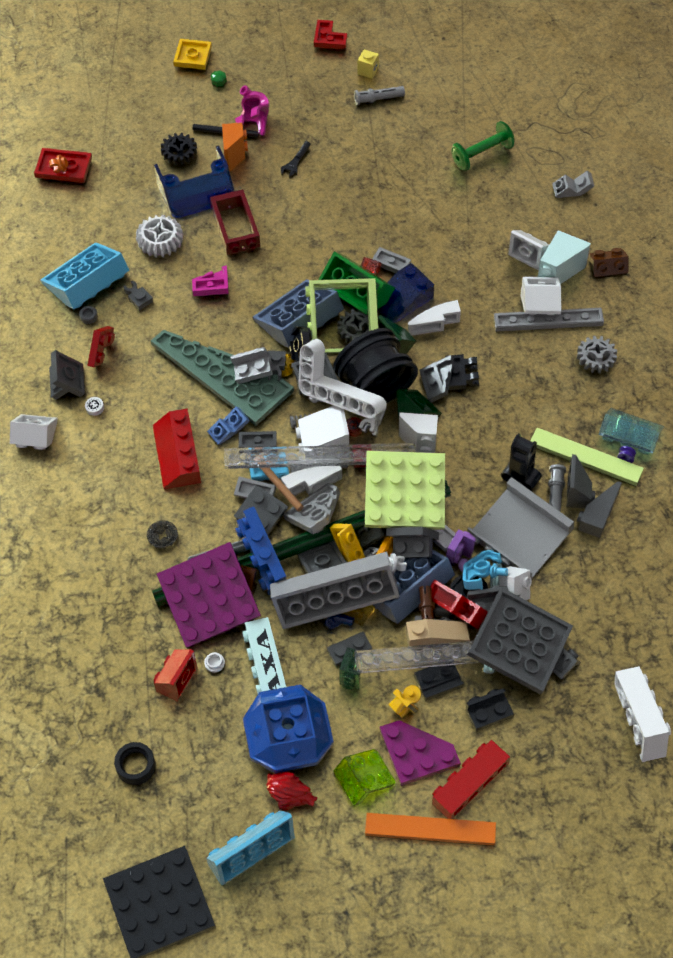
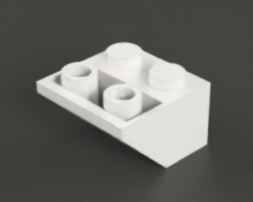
M523 277L520 296L525 314H561V285L559 278Z

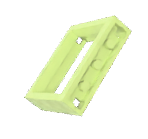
M375 278L309 280L308 286H305V295L309 297V304H306V314L310 315V322H307V327L311 331L310 341L317 339L315 290L367 288L369 331L378 329ZM343 348L325 349V353L327 356H338Z

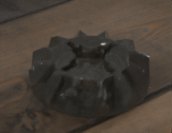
M157 521L147 530V539L150 545H153L156 549L163 548L165 550L166 547L173 546V543L177 541V528L169 521ZM165 532L167 537H163L160 540L158 534L162 535Z

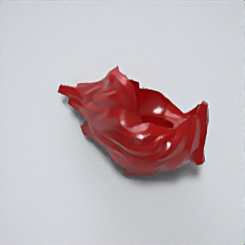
M279 772L267 775V790L271 797L278 802V807L281 810H290L306 804L313 807L318 799L313 796L310 787L302 783L294 773Z

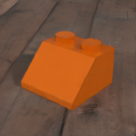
M242 122L222 124L226 173L231 172L245 159V151H248V143L244 141L247 140L246 129H243Z

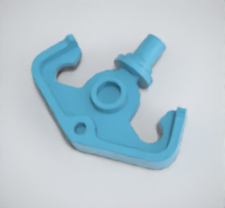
M485 550L464 563V588L467 590H482V578L489 576V574L491 578H496L498 575L507 576V568H500L496 563H493L491 566L490 562L487 561L490 559L498 564L502 563L500 553ZM476 576L480 577L479 579L471 580Z

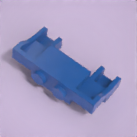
M251 507L243 511L244 517L237 520L235 531L239 539L243 538L242 542L245 549L250 550L252 554L250 559L254 568L258 567L261 579L258 581L262 590H266L268 595H271L270 584L286 580V574L255 507Z

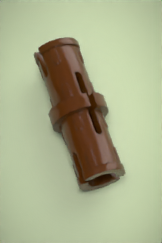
M424 586L419 587V610L421 611L422 620H434L433 610L435 605L432 602V587L426 586L425 594Z

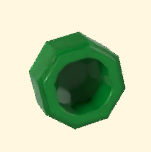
M221 70L214 71L210 75L212 85L223 86L227 82L226 74Z

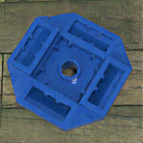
M301 684L259 692L243 717L250 760L274 773L318 765L327 751L334 745L325 702ZM285 724H291L293 728L285 729L283 728V726Z

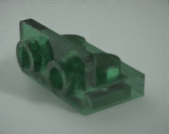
M349 647L346 649L339 668V684L347 690H359L360 671H357L358 666L356 665L358 658L355 657V649Z

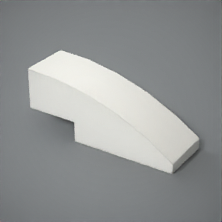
M458 300L434 306L417 315L408 322V332L413 336L444 331L445 324L460 322L461 310Z
M318 466L302 469L281 477V481L294 496L305 490L310 496L325 484H333L341 480L342 468L340 466Z

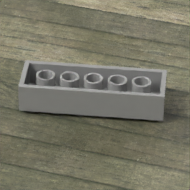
M387 552L270 584L271 599L283 629L400 597L397 581Z

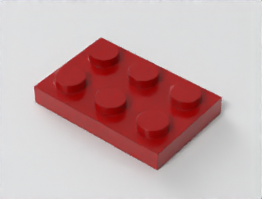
M42 148L34 171L35 178L85 183L92 154ZM57 155L65 157L68 162L67 171L63 172L61 170L55 173L54 166L50 167L49 161L57 159Z

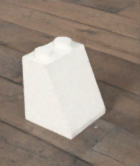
M331 406L298 420L299 427H296L295 430L297 439H301L298 447L299 453L304 455V460L307 457L313 460L349 455V432L344 409Z

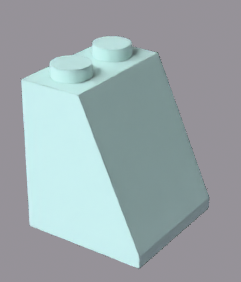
M558 230L540 260L538 277L559 278L560 284L586 268L591 243Z

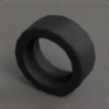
M131 742L118 750L115 755L114 765L119 778L129 785H140L152 777L155 772L156 762L152 750L147 745L141 742ZM133 753L144 754L148 761L146 769L138 774H128L123 769L124 759Z

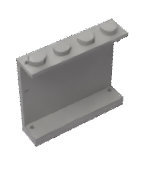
M511 477L507 482L506 491L473 529L469 527L467 530L476 538V545L480 544L484 547V550L500 553L502 564L505 567L512 566L530 570L532 580L572 532L574 521Z

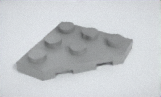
M327 483L300 502L304 506L300 512L292 507L283 516L286 521L312 534L319 533L329 524L340 496V491L337 486Z

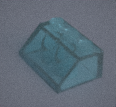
M610 408L605 413L598 435H601L602 439L613 442V440L618 441L621 446L638 448V451L643 454H653L664 426Z

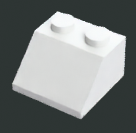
M513 230L511 232L508 255L539 270L540 260L549 244L522 230Z
M400 413L399 437L414 452L435 453L438 415Z
M19 415L10 422V444H16V447L19 448L34 446V449H46L52 444L58 418Z

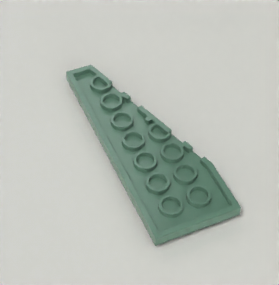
M162 330L151 340L153 347L233 409L239 407L255 426L294 392V387L284 379L278 381V375L276 374L271 376V380H268L267 376L238 384L235 381L234 364L230 358L233 354L210 346H202L196 341L185 340L182 336L166 330Z

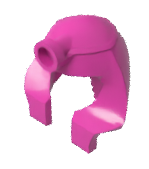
M244 85L240 89V94L243 96L241 101L243 111L239 117L234 119L235 123L242 122L243 125L245 122H256L259 134L264 136L270 106L269 101L263 93L251 91L249 87Z

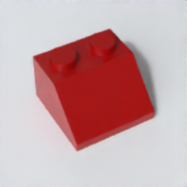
M174 649L173 653L166 657L162 671L158 672L154 677L153 682L156 692L178 702L198 668L193 650Z

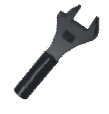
M305 141L293 160L281 167V175L285 171L290 172L289 177L298 173V162L310 147V142Z

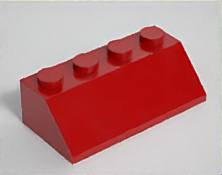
M188 408L169 411L153 424L164 490L201 483Z

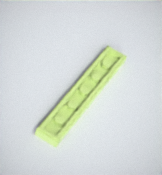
M536 428L530 440L531 442H537L536 448L571 461L572 454H575L582 466L637 486L644 469L633 463L540 428Z

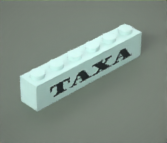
M269 618L245 622L246 630L242 631L244 642H249L250 648L247 649L249 661L253 660L254 662L251 670L253 678H258L259 684L256 685L257 694L263 691L286 687ZM285 724L283 728L291 729L293 728V726L291 724Z

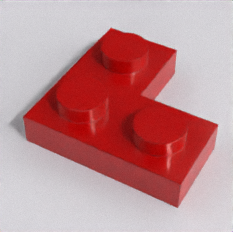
M317 20L314 47L346 50L347 33L332 32L333 21Z
M106 326L94 330L87 366L94 368L103 363L105 358L103 353L104 347L110 346L115 339L114 327Z

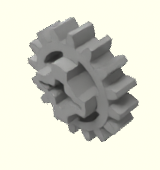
M593 336L592 340L587 337L586 342L581 341L580 346H578L577 359H580L579 364H585V370L591 368L592 373L595 369L598 373H601V369L608 371V368H612L617 359V349H614L615 344H609L610 339L604 341L603 336L600 339Z

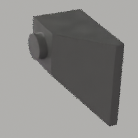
M572 454L568 471L566 507L585 509L595 499V491H592V481L578 457Z

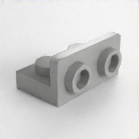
M265 347L238 353L230 357L231 362L234 364L235 381L238 384L273 375L271 356Z

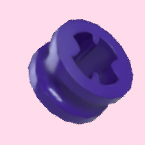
M622 446L619 449L617 458L633 463L636 450L628 446Z

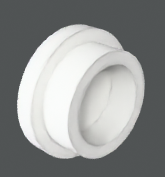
M210 653L205 658V668L212 673L221 671L225 666L224 657L219 653Z

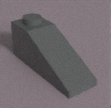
M616 482L586 506L584 512L580 511L577 522L580 523L579 531L601 538L622 482Z

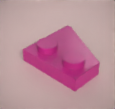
M227 265L222 266V270L213 274L210 271L203 276L192 279L193 296L229 294Z

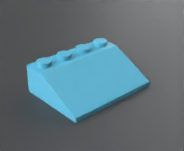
M95 242L40 281L66 306L75 309L81 307L86 300L95 297L102 289L108 288L115 280L124 277L125 273L130 270L120 252Z
M281 810L276 813L272 812L258 825H251L244 834L239 837H232L227 842V845L221 849L216 848L209 853L206 858L208 866L221 886L295 838L293 818L290 813Z

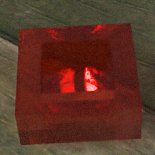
M363 257L361 266L377 276L382 263Z

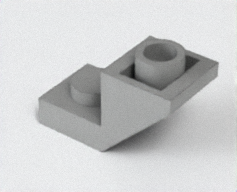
M589 171L584 172L574 180L565 174L552 183L555 197L557 198L581 196L595 186L592 174Z

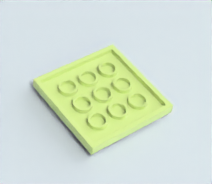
M367 451L365 527H425L431 530H444L445 453Z

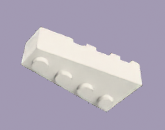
M639 666L616 671L615 687L622 707L626 708L629 726L633 725L636 746H641V761L646 762L666 757L671 729L669 724L665 723L663 719L662 708L656 704L654 691L649 689L646 674L642 673Z

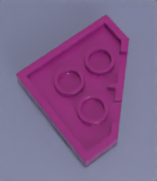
M400 720L380 726L382 738L401 786L460 767L461 765L454 745Z

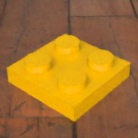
M180 39L173 61L174 66L206 70L212 43Z

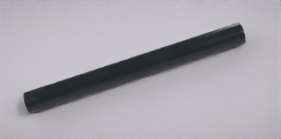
M193 124L192 127L194 131L223 134L222 127ZM246 130L247 137H259V131Z

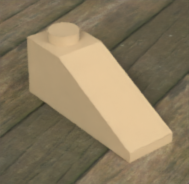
M433 619L406 622V638L409 651L470 642L466 622Z

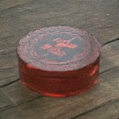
M351 417L346 420L350 436H358L362 433V429L359 428L361 419Z

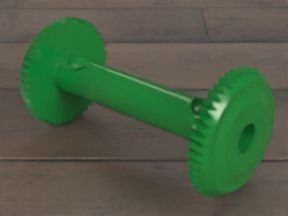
M503 121L497 122V134L466 150L459 143H454L451 153L458 168L468 171L470 169L469 158L499 143L507 149H512L515 138L509 125Z

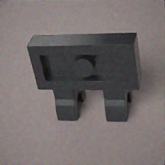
M464 354L451 355L454 358L449 390L467 389L466 384L479 386L478 372L465 374V369L478 371L477 357L464 359Z

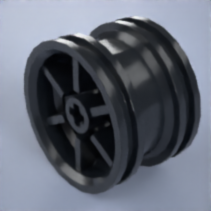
M388 328L374 329L355 338L342 349L333 364V369L341 382L379 395L384 398L386 403L397 398L398 389H408L418 375L416 364L413 363L409 355L399 353L401 349L400 341L394 332Z

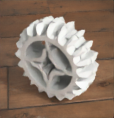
M155 215V218L149 217L148 221L143 220V224H139L136 231V241L138 242V247L142 249L143 253H148L149 257L153 254L156 258L158 255L164 257L165 254H168L170 256L171 251L176 252L177 248H180L183 241V230L176 219H171L170 216L165 218L164 215L161 217Z

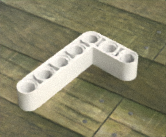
M313 339L301 347L298 386L303 394L369 419L376 417L386 409L387 405L383 397L324 376L325 346L321 340Z

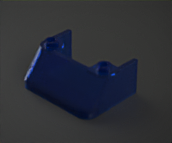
M216 146L217 160L211 163L212 172L180 182L179 178L174 174L162 176L158 164L154 165L158 187L173 217L180 218L210 209V197L235 191L228 164L219 146Z

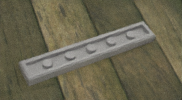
M602 308L561 310V314L530 315L525 314V312L494 313L496 332L604 325Z

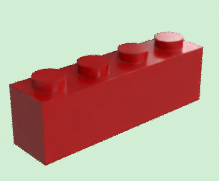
M490 740L487 744L483 743L477 749V754L473 758L469 757L462 764L463 768L460 771H454L448 777V782L443 787L441 785L438 786L432 793V805L447 819L455 818L509 764L510 756L493 740Z

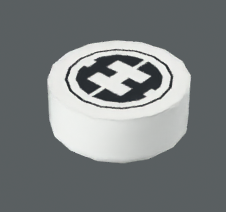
M98 397L89 398L85 403L87 413L92 416L101 414L104 410L103 401Z

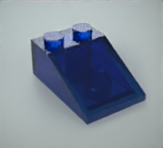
M410 263L399 270L387 282L395 287L388 302L377 310L385 318L396 323L434 298L435 284L415 265Z

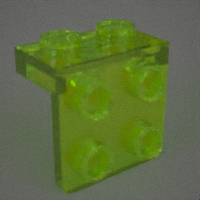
M375 749L346 756L333 770L353 806L360 805L369 793L392 787L395 784V779Z

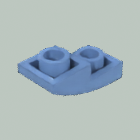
M235 407L224 419H219L207 432L218 445H221L240 431L250 420L239 407Z

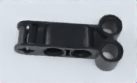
M519 433L516 435L511 445L510 461L501 473L504 481L508 482L512 477L530 491L534 490L542 477V474L534 468L536 441L531 442L521 437Z

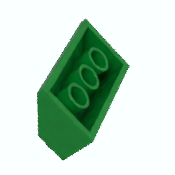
M335 251L318 279L375 278L377 309L388 302L395 287L350 258ZM367 288L332 289L338 292L340 298L368 315Z

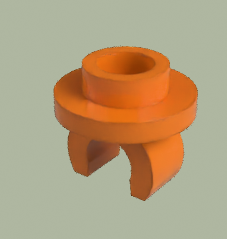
M57 155V159L49 161L50 167L54 166L55 173L61 170L63 172L67 171L68 162L65 157Z

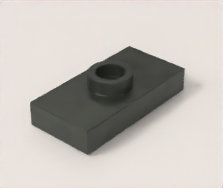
M363 526L355 531L362 550L387 537L384 528H368Z

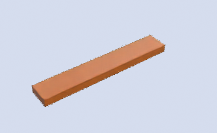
M367 813L365 836L495 846L496 822Z

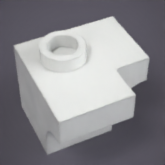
M512 566L507 567L508 575H499V585L502 587L507 586L509 592L524 600L530 599V586L532 583L530 570Z

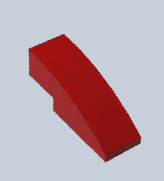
M434 579L431 584L432 602L478 629L488 611Z

